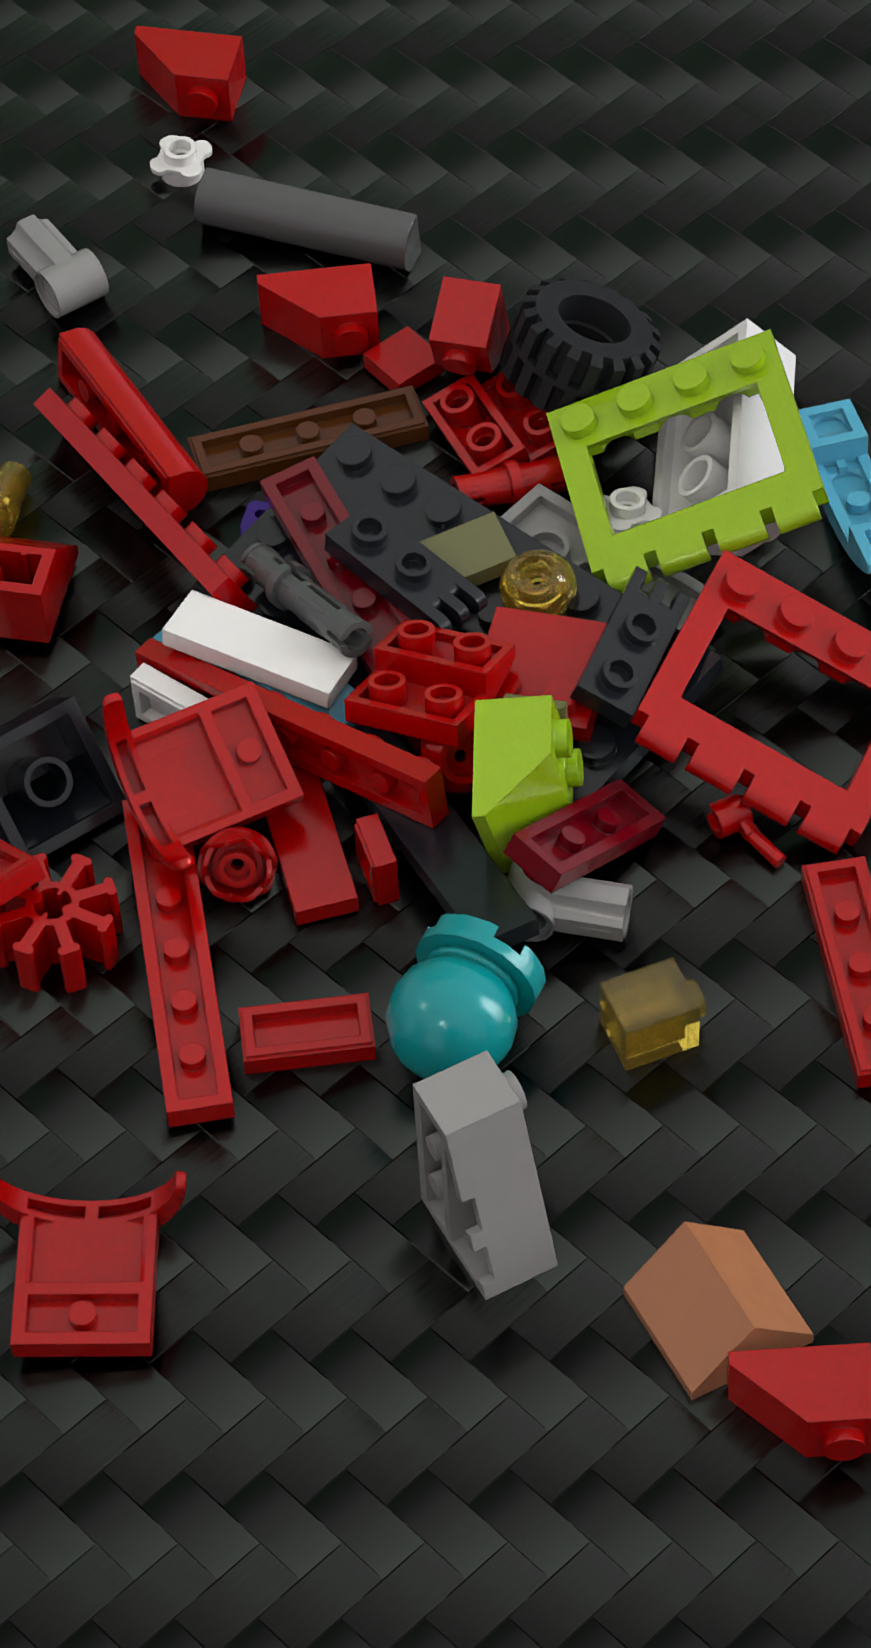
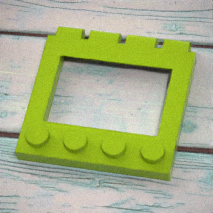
M771 329L546 413L591 573L620 593H622L626 582L636 566L648 572L643 584L646 585L654 582L650 569L654 566L660 565L664 576L668 577L711 561L708 546L718 543L721 553L724 550L733 553L770 539L766 525L773 522L777 523L780 533L784 534L822 520L818 506L830 502ZM734 394H744L748 398L757 394L760 395L784 465V472L617 534L614 533L592 456L604 452L610 441L622 436H631L637 440L658 432L666 420L678 415H687L693 419L717 410L719 403L724 398Z

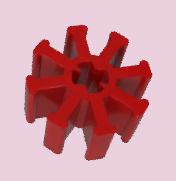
M45 853L33 855V857L38 859L46 877L0 907V967L6 968L9 962L16 961L21 987L33 992H39L41 990L40 982L53 963L60 964L66 992L72 993L85 989L87 987V980L82 956L104 964L106 970H111L120 958L116 933L123 931V924L114 881L112 878L107 877L104 879V883L96 885L92 860L80 854H73L71 856L72 864L60 882H52L47 855Z

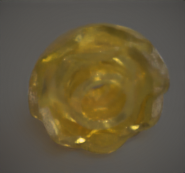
M532 549L518 554L506 565L499 580V591L506 608L558 615L567 609L570 600L575 597L577 582L571 565L560 555L545 549Z

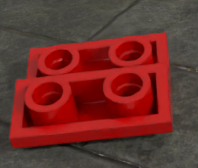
M503 372L482 384L478 382L473 374L466 375L422 401L431 419L471 474L499 468L502 461L515 459L517 463H523L558 455L546 415L549 412L540 410L532 405V401L519 395L514 390L516 385L508 382Z
M403 620L374 647L375 670L344 699L346 721L459 748L474 730L475 700L495 699L516 656L515 644L493 640L488 635L479 632L462 633L435 627L426 620Z

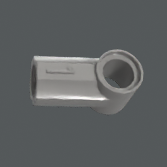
M33 214L17 222L15 230L7 238L9 253L34 280L39 297L52 316L60 318L108 294L109 284L106 274L92 251L87 248L77 251L48 219H39Z
M514 861L512 862L507 879L538 918L540 935L526 941L538 942L546 940L553 934V931L622 942L623 938L625 939L630 919L633 885L581 877L551 894L543 886L531 881L524 874L523 869Z

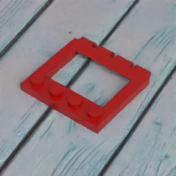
M724 550L630 721L641 728L634 742L671 763L675 762L680 751L687 753L691 758L684 769L685 771L730 795L737 782L747 788L740 802L783 826L787 825L793 814L801 817L802 821L796 833L836 855L843 842L852 847L862 835L871 816V739L846 789H843L684 700L682 696L724 618L733 623L747 621L763 631L765 641L788 654L800 651L816 660L820 672L842 684L855 682L870 691L871 631Z

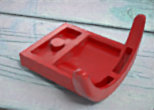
M253 681L131 731L120 694L115 692L103 698L102 715L104 731L117 777L148 844L156 856L168 868L174 871H182L194 866V857L186 849L205 842L214 833L229 827H241L303 800V790Z
M176 1171L168 1182L147 1193L127 1198L97 1201L67 1200L38 1195L14 1187L0 1179V1214L19 1226L10 1337L13 1357L152 1356L160 1227L177 1213L184 1201L187 1179L185 1172Z

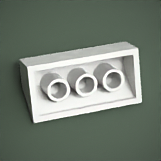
M747 318L681 362L764 331ZM775 340L794 395L796 355ZM734 394L724 398L719 403L717 410L693 419L687 415H678L665 421L661 430L658 431L652 506L659 507L662 510V517L784 472V465L759 394L749 398L744 394ZM773 522L766 525L770 539L735 551L732 554L742 557L763 543L773 541L780 534L777 523ZM718 543L708 546L710 555H722Z

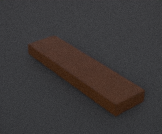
M411 385L187 438L190 457L207 478V492L265 479L312 456L317 460L352 423L391 448L430 440L429 424L415 389Z

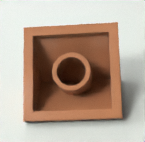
M683 1222L623 1287V1295L691 1400L727 1384L729 1351L804 1347L814 1340V1334L744 1230Z

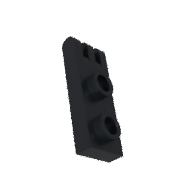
M370 502L325 534L326 552L412 620H426L435 627L453 630V626L460 627L470 620V612L478 614L488 605L485 594L478 587Z
M639 566L634 568L570 695L571 699L623 728L633 718L691 599L690 595L680 590L673 597L670 606L663 604L661 601L669 587V583L660 578L656 580L648 595L640 591L639 589L643 586L648 572Z

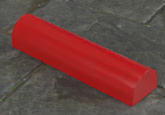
M75 328L59 333L58 378L72 397H76L99 420V423L95 426L97 430L100 431L105 427L128 451L121 459L122 463L126 465L134 458L158 483L150 491L154 497L163 489L185 512L198 506L208 489L207 478L96 334L87 328Z

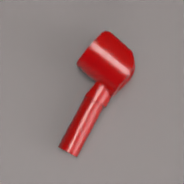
M731 794L709 804L712 813L707 815V822L718 839H723L739 832L746 842L748 841L773 867L778 868L785 862L787 857L753 822L751 808L740 802L742 795Z

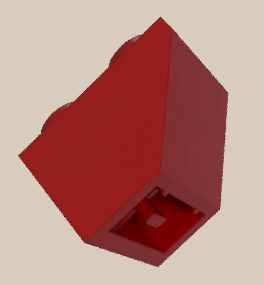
M0 536V637L50 643L79 554L78 545Z

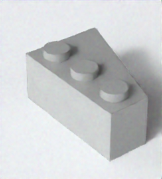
M486 1050L413 1084L421 1199L484 1299L493 1298L557 1267L558 1262L523 1110L527 1108V1101L516 1076L510 1070L502 1073Z

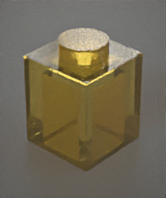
M673 957L600 982V1022L626 1071L699 1046L700 1017L706 1015L705 1001L697 982L693 978L684 979Z

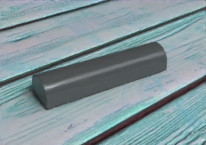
M213 168L205 169L196 191L194 215L196 222L199 224L404 271H411L422 251L417 215Z

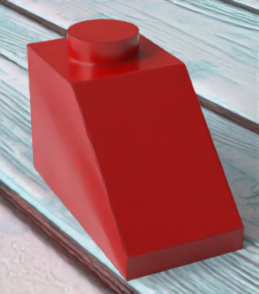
M136 26L134 36L139 74L179 116L223 121L233 120L246 81L242 36Z
M371 263L256 275L261 324L323 359L361 355L380 343Z
M443 276L429 336L435 365H440L445 370L459 375H470L475 373V371L493 373L500 362L502 348L511 329L501 284Z
M870 1343L728 1352V1400L804 1457L825 1456L830 1460L848 1461L858 1458L863 1454L871 1453Z

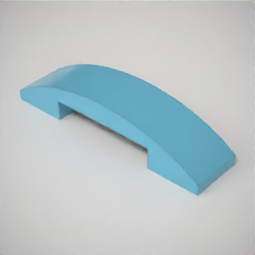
M850 399L799 409L830 501L822 504L827 518L851 560L863 572L871 574V459L868 455V434Z

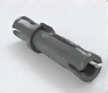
M264 542L252 544L244 551L240 561L246 565L240 566V570L248 579L265 590L267 599L276 608L293 612L301 621L320 636L327 639L340 653L348 658H356L368 650L373 638L367 634L374 633L371 624L354 614L342 602L313 582L312 575L306 567L296 561L288 562L270 545Z

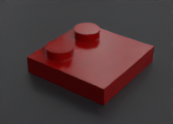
M497 606L488 636L493 640L515 644L516 656L495 699L504 698L505 693L522 696L552 695L554 700L567 701L568 718L571 722L573 740L589 742L598 713L571 699L570 695L607 622Z

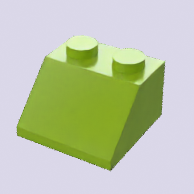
M552 695L475 700L472 819L487 853L503 873H509L513 861L503 852L513 834L572 804L573 787L583 786L584 768L580 748L573 749L570 719L560 718Z

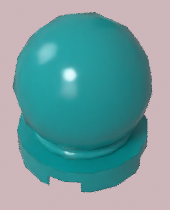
M465 914L441 915L436 926L431 928L428 926L415 949L418 963L412 965L402 976L390 995L385 1014L390 1048L413 1074L422 1079L428 1078L486 1050L498 1065L512 1047L518 1026L517 1017L530 1012L546 983L544 967L533 951L525 945L519 955L509 945L494 938L499 926L489 921Z

